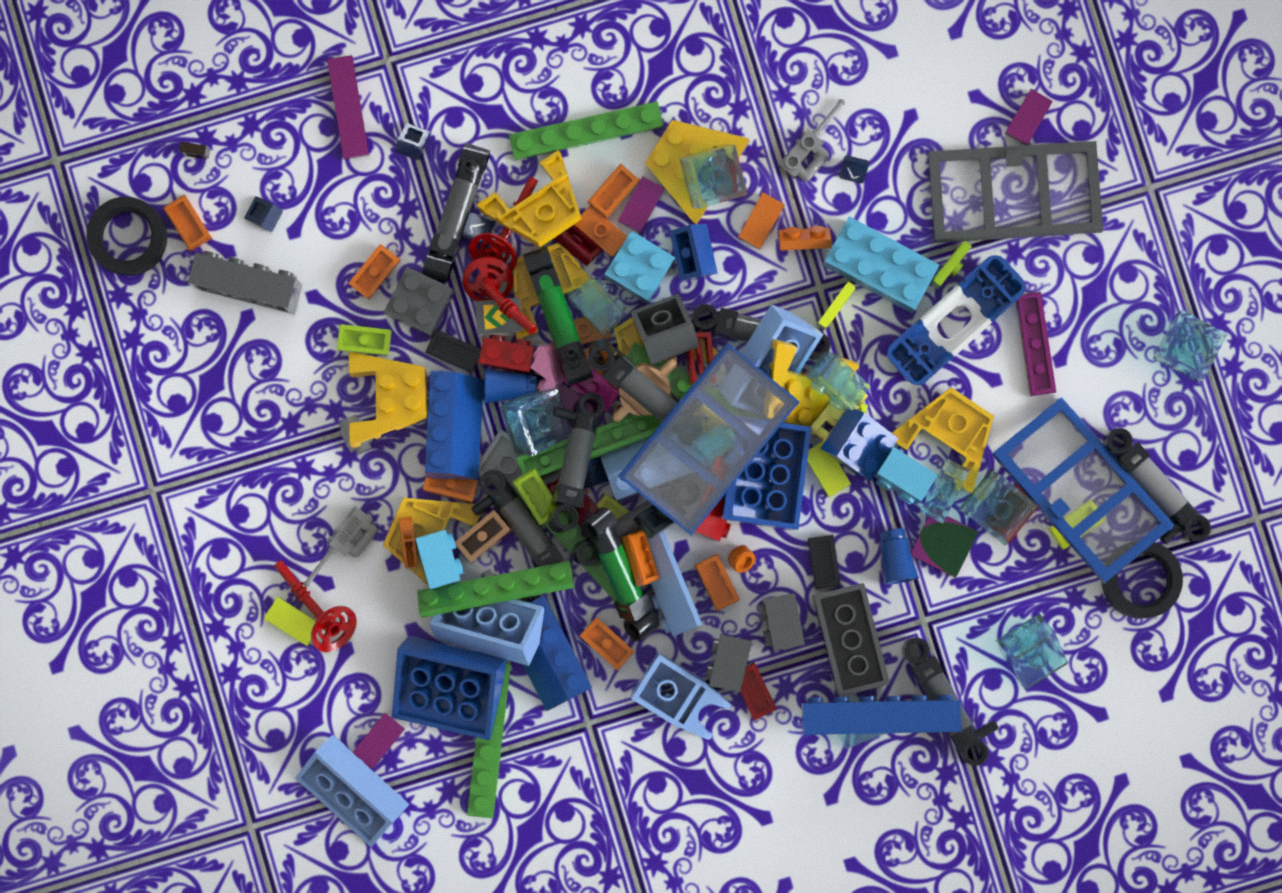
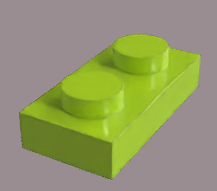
M340 324L337 350L389 356L392 331L389 329Z

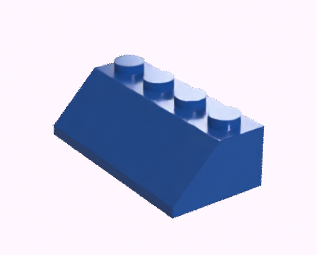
M431 371L425 474L427 478L479 480L484 379L458 372Z
M542 596L530 602L531 604L544 607L539 646L530 665H523L546 711H549L591 689L592 685L546 597Z

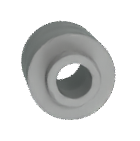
M353 415L338 424L341 428L339 432L350 452L356 451L359 455L371 448L370 443L374 440L373 438L367 440L356 448L350 446L349 423L363 421L357 415Z

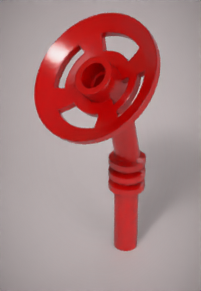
M529 176L517 202H513L514 206L532 195L538 180ZM503 226L499 236L492 233L476 235L469 245V253L472 260L483 256H493L507 262L511 254L512 260L509 267L513 271L517 265V254L512 245L507 241L512 231ZM482 239L484 241L480 246V250H478V242ZM487 265V267L494 268L498 270L500 273L503 272V270L497 266Z
M493 256L479 257L470 262L465 268L462 278L463 287L467 295L474 301L493 300L498 305V310L506 315L508 319L516 321L529 334L535 333L537 326L519 311V307L514 302L506 298L510 294L514 283L513 273L509 265L500 258ZM487 265H495L502 269L503 272L500 273L494 268L487 267ZM478 268L480 273L477 275L475 283L469 282L471 273ZM507 281L503 293H500L498 290L500 289L501 282ZM473 291H476V292H477L478 294H480L481 296H485V297H489V298L487 299V298L479 297V296H477Z
M282 559L273 565L291 587V593L295 592L294 596L299 597L298 602L302 601L317 619L311 632V641L314 647L321 652H332L344 646L356 629L357 618L355 613L346 606H335L324 612L310 596L311 592L306 591L307 587H303V582L297 580ZM342 612L346 613L348 622H345V618L341 615ZM337 617H339L340 623L335 620ZM341 630L344 631L338 639L331 642V637L339 634ZM316 633L322 639V643L317 640Z

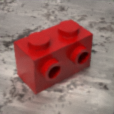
M490 335V338L483 337L479 364L489 368L531 374L532 369L530 367L533 363L532 356L535 353V348L530 346V342L526 340L515 339V343L506 342L503 336Z

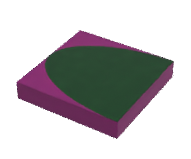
M932 509L911 550V555L956 578L979 532Z

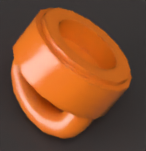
M746 545L737 546L728 556V563L738 573L751 569L756 560L755 554Z

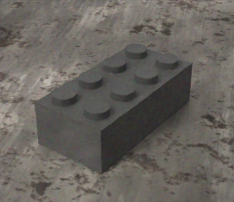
M204 251L203 254L195 253L188 283L196 290L291 314L296 312L302 284L292 272L279 269L278 273H274L272 270H269L268 266L257 263L250 267L241 259L229 257L228 261L223 260V258L219 257V254L210 251Z
M861 583L813 595L812 599L837 696L841 697L889 685L890 682L865 584Z

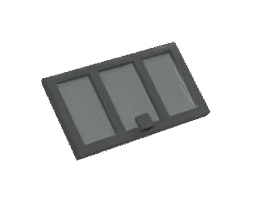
M1096 141L928 152L934 243L1103 232Z

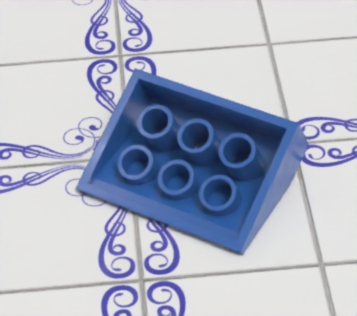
M736 416L758 435L770 422L768 420ZM782 423L726 492L722 519L785 530L799 529L812 427ZM733 430L731 452L735 450L742 456L751 446V443L737 431Z
M408 636L397 648L392 718L490 740L504 682L506 659Z

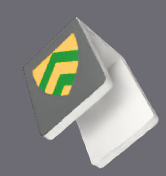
M509 298L519 307L521 312L520 298ZM493 300L475 301L479 338H490V335L515 336L516 332L523 330L516 321L508 319L506 315L500 312L498 305Z

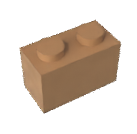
M493 510L456 540L455 545L470 563H474L512 530L498 513Z

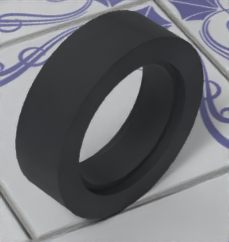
M117 197L103 203L93 213L87 226V244L92 256L100 265L118 275L135 276L149 271L160 261L167 246V230L161 216L149 204L134 197ZM121 213H136L147 220L151 229V241L147 250L138 258L128 261L111 257L106 251L103 242L106 225L113 217Z
M1139 541L1124 544L1113 551L1104 564L1106 568ZM1156 542L1141 553L1155 558L1162 565L1166 574L1164 592L1155 602L1148 605H1137L1127 600L1119 589L1118 573L1105 584L1101 581L1106 599L1114 609L1123 615L1132 618L1156 617L1168 611L1180 596L1183 586L1181 566L1169 549Z

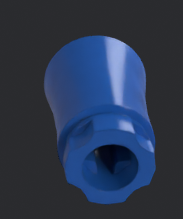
M485 368L484 404L499 401L535 399L537 390L536 374L526 375L523 372H506Z
M899 528L881 532L880 539L882 543H880L883 559L884 585L900 584L919 579L905 530Z

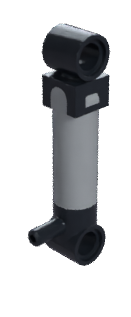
M1117 428L1104 436L1103 444L1112 455H1120L1117 458L1119 463L1174 523L1175 526L1172 530H1169L1160 537L1164 544L1171 541L1179 532L1187 541L1191 542L1201 541L1209 536L1211 532L1209 520L1198 513L1149 458L1150 454L1139 442L1133 444V438L1129 431ZM1114 435L1122 437L1124 444L1121 449L1114 447L1112 444ZM1194 521L1201 526V532L1197 536L1190 531V526Z

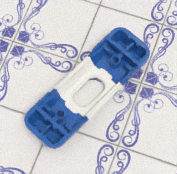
M993 255L986 258L889 346L887 351L889 361L912 385L917 386L926 383L1023 295L1026 288L1024 280L1001 256ZM958 306L966 307L971 313V321L954 337L949 339L943 338L937 330L938 323L954 308Z

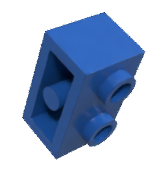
M692 224L669 231L681 281L698 280L718 274L707 224Z

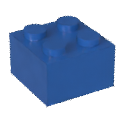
M847 406L820 449L853 474L871 482L898 438L866 413Z

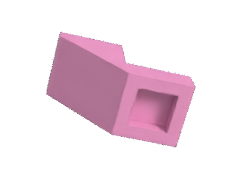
M552 342L538 347L532 356L534 362L530 367L544 377L537 387L536 391L539 393L534 399L542 406L551 401L564 381L559 356Z

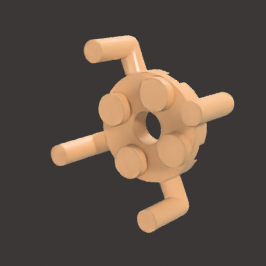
M677 355L668 358L667 362L660 369L648 363H641L635 366L670 396L671 387L667 375L676 368ZM619 387L622 406L615 405L613 407L612 418L615 422H620L629 413L638 416L652 415Z

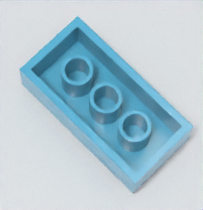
M850 216L823 263V266L912 314L940 266Z

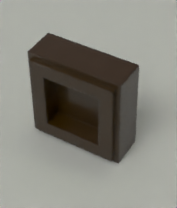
M187 142L180 143L179 150L184 156L209 159L210 149L206 145Z

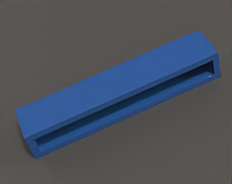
M928 695L912 696V701H902V696H886V701H875V696L860 697V702H849V697H834V702H823V697L807 698L808 703H802L803 735L962 732L961 700H954V695H938V700H928Z

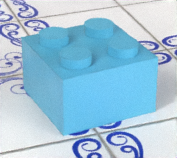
M631 231L605 272V279L644 303L649 304L673 266L675 257Z
M894 447L883 461L874 478L877 479L876 484L887 491L895 490L899 493L897 497L900 500L911 505V503L918 504L922 502L938 475Z
M443 529L415 538L430 589L460 581L459 575L464 572L460 559H454L452 549H455L456 545L452 533L447 534L446 530Z

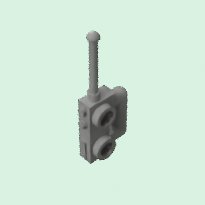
M844 99L838 100L839 102L816 130L814 129L812 132L809 130L807 132L804 131L801 134L803 137L795 141L796 145L781 160L779 167L795 179L798 176L803 181H809L828 159L829 153L822 147L824 142L818 136L840 107L845 105ZM811 152L816 157L805 169L801 163Z
M356 506L352 508L341 525L335 528L334 534L328 537L327 543L330 545L328 552L307 580L303 582L305 587L310 586L309 584L336 551L344 556L348 553L354 558L359 557L378 531L377 527L371 523L373 519ZM362 528L365 532L356 544L353 545L350 542L351 539Z

